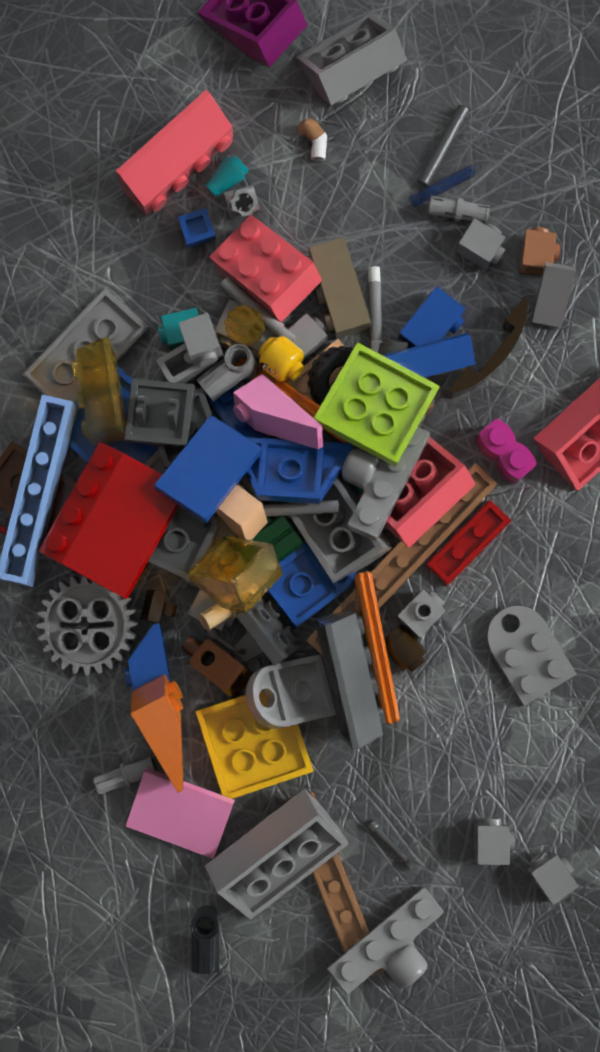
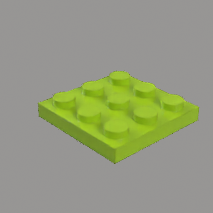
M357 342L314 419L322 425L323 429L396 467L440 386Z

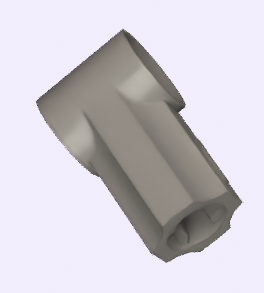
M253 185L224 192L230 219L249 216L260 211Z
M234 344L228 348L221 361L196 380L214 402L241 380L253 378L259 369L258 362L247 346ZM247 358L244 365L236 367L240 359Z

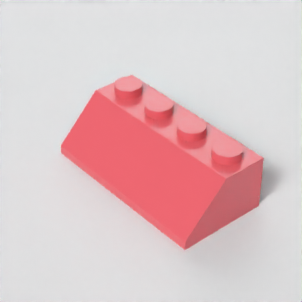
M207 90L201 93L116 170L122 191L146 216L152 211H159L166 204V198L174 191H181L188 184L190 176L196 171L198 173L202 172L210 164V158L218 151L220 153L224 152L233 141L232 125Z
M600 378L533 438L544 458L576 491H579L600 472Z

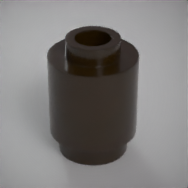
M400 625L384 638L387 652L402 671L409 668L413 672L426 662L423 655L427 651L410 629L406 631Z

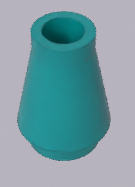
M233 153L229 157H224L205 185L218 197L221 193L246 179L245 175L249 172V169Z

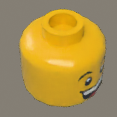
M285 336L270 337L258 352L261 369L278 382H284L289 378L295 380L304 369L302 364L304 353L302 349Z

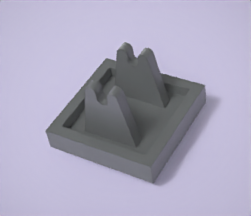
M132 379L124 440L130 443L185 448L189 443L195 385Z
M267 597L248 606L236 615L247 632L237 643L235 650L239 651L243 648L247 650L246 654L242 657L244 661L264 652L273 665L276 666L304 645L300 641L301 638L298 631L286 623L281 616V610L273 601H269Z

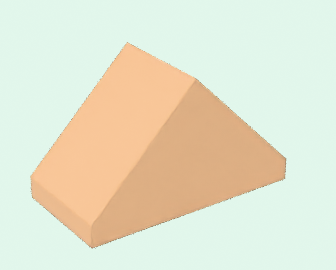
M239 485L234 487L216 510L217 514L244 544H248L268 523L263 504Z

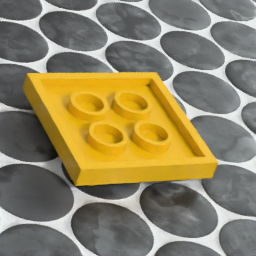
M260 691V703L266 707L268 704L267 696ZM246 695L195 711L223 796L233 799L314 772L299 725L280 729H271L263 726L251 714L247 705Z

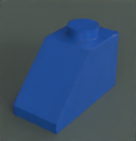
M160 623L152 625L128 660L129 668L124 669L127 687L132 686L133 691L166 674L170 683L172 682L163 628Z

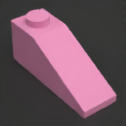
M263 374L233 392L235 403L233 410L236 417L242 423L246 422L255 431L318 450L323 447L322 425Z

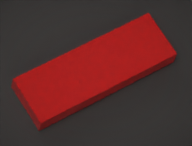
M489 500L425 566L441 582L448 586L511 520Z

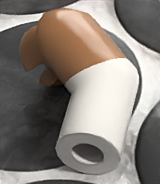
M307 118L300 121L297 126L299 135L308 137L312 142L311 160L315 162L325 161L327 134L314 119Z

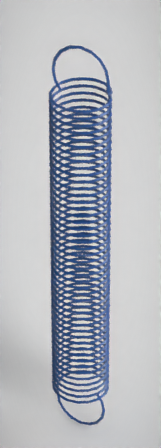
M468 166L458 171V174L454 173V176L450 175L437 182L436 187L432 188L429 193L433 190L436 194L435 196H438V193L441 194L451 189V186L459 185L458 183H462L466 175L468 176L470 173H473L471 167Z

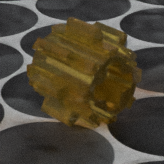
M245 305L237 306L234 310H230L227 313L228 316L224 320V324L226 325L225 330L229 332L228 338L245 346H248V343L254 344L255 341L262 338L261 335L265 331L264 320L260 318L262 313Z

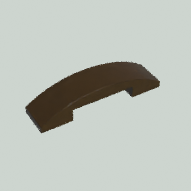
M524 297L505 320L502 328L509 332L510 335L478 374L467 366L449 388L446 394L449 399L459 397L477 388L500 368L523 331L530 300Z

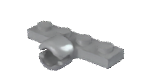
M420 427L417 428L396 467L359 447H354L349 452L342 467V479L364 491L347 524L349 530L377 541L430 438L429 431Z
M422 887L326 968L346 995L351 993L380 968L386 971L396 986L405 988L411 985L427 969V962L415 948L413 941L417 935L444 913L443 909L428 890Z

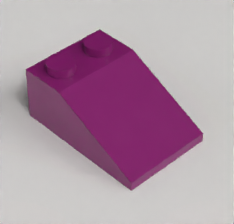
M208 0L197 12L201 19L248 57L268 67L280 57L308 26L297 0Z

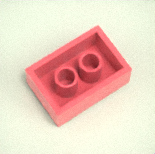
M252 214L209 256L220 276L224 279L229 277L280 323L322 281L313 261Z
M430 437L385 527L410 548L476 485L466 466ZM362 492V493L359 495V498H360V499H361L362 495L364 494V492Z

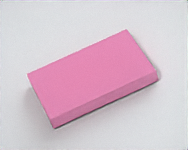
M146 767L126 827L214 859L235 800L183 781V791L177 793L166 774Z

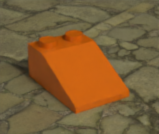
M166 674L132 691L130 714L177 793L183 791L181 724L183 705L180 700L183 698L178 684L175 681L170 683Z

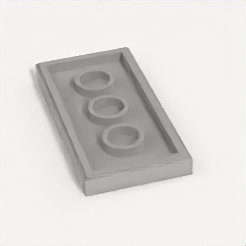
M105 287L22 375L43 395L73 401L75 404L114 363L118 364L150 328Z

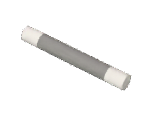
M373 266L368 268L371 320L370 340L371 350L378 353L379 345L383 343L380 267Z

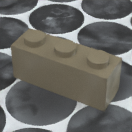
M344 237L309 247V259L314 262L322 279L314 291L318 303H324L327 314L323 315L327 332L333 331L336 340L370 330L371 320Z

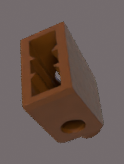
M191 635L181 647V650L192 657L188 664L233 698H237L253 674L208 638L202 642L194 635ZM215 657L214 662L209 665L210 660Z

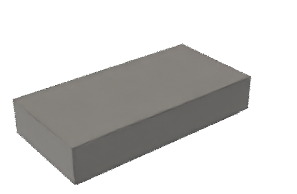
M545 262L532 315L533 323L562 328L576 273L575 267Z

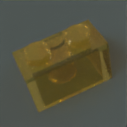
M224 536L187 572V575L193 583L222 608L247 613L283 575L272 544Z

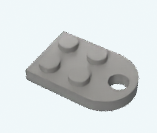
M511 606L501 610L491 619L486 632L488 649L522 706L527 705L577 675L545 620L533 609L525 606ZM505 615H512L517 619L518 627L514 632H506L502 628L501 621Z
M321 655L281 662L276 666L273 664L255 671L247 683L246 700L248 708L253 717L265 727L280 729L336 715ZM260 691L267 696L268 704L266 707L260 703Z

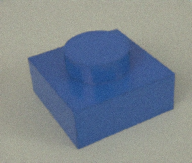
M206 208L178 217L187 248L216 239Z

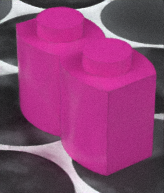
M499 419L492 421L475 438L479 450L487 458L495 461L499 473L510 483L516 484L537 465L531 451L523 444L516 442L513 431L506 423Z

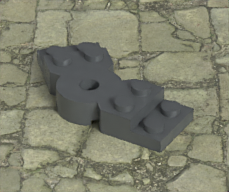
M203 388L195 390L189 441L212 415ZM157 445L166 470L184 448ZM179 506L148 563L192 583L204 557H207L220 530L216 518L219 516L217 512L205 523Z

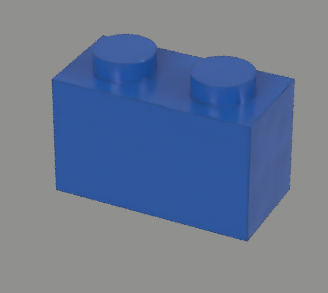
M436 287L401 330L398 339L407 341V348L445 339L449 332L455 335L465 322L462 316L466 308L439 287Z

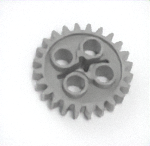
M77 576L70 577V586L67 582L60 581L59 587L61 592L54 588L49 590L53 600H42L47 610L38 611L37 614L45 618V620L37 624L36 627L45 629V634L39 636L38 640L48 641L49 644L45 646L43 651L53 650L55 652L51 658L52 662L61 658L63 660L61 669L64 670L71 664L73 665V674H77L83 667L85 675L88 676L92 673L93 667L100 674L104 672V663L108 668L112 669L116 666L114 658L119 661L125 659L121 650L129 651L133 648L127 642V639L137 637V634L130 631V627L138 625L137 621L130 620L129 618L130 615L136 612V609H127L126 607L131 601L130 597L128 599H121L118 594L94 581L91 582L90 579L82 576L81 583ZM68 601L76 604L78 608L76 617H70L66 613L65 607ZM98 601H103L108 605L109 611L106 617H102L96 612ZM87 619L89 623L112 621L114 626H96L87 629L85 626L62 628L60 624L61 622L79 623ZM69 632L74 633L78 637L79 643L77 648H72L67 644L66 637ZM99 632H104L109 637L107 648L101 647L97 643L96 638Z

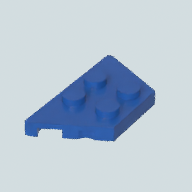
M246 437L262 447V453L245 474L257 500L320 504L342 471L344 461L353 449V444L323 442V447L318 450L285 439Z

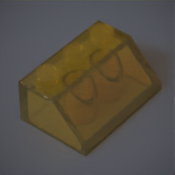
M105 337L75 350L77 360H72L75 379L80 378L81 390H76L79 408H84L86 416L85 420H81L82 433L84 438H89L93 446L98 445L99 442L108 444L125 441L127 423L116 351L110 338Z

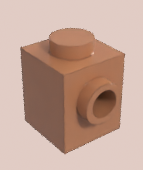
M533 227L531 230L526 229L522 238L518 273L542 276L545 262H558L560 244L556 243L557 233L549 232L547 228Z

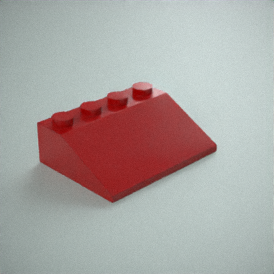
M99 442L38 551L119 596L128 599L179 505L155 490L154 485L163 474Z

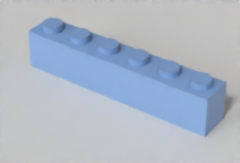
M47 395L41 396L0 558V580L33 587L41 557V552L38 550L46 537L78 409L73 401Z

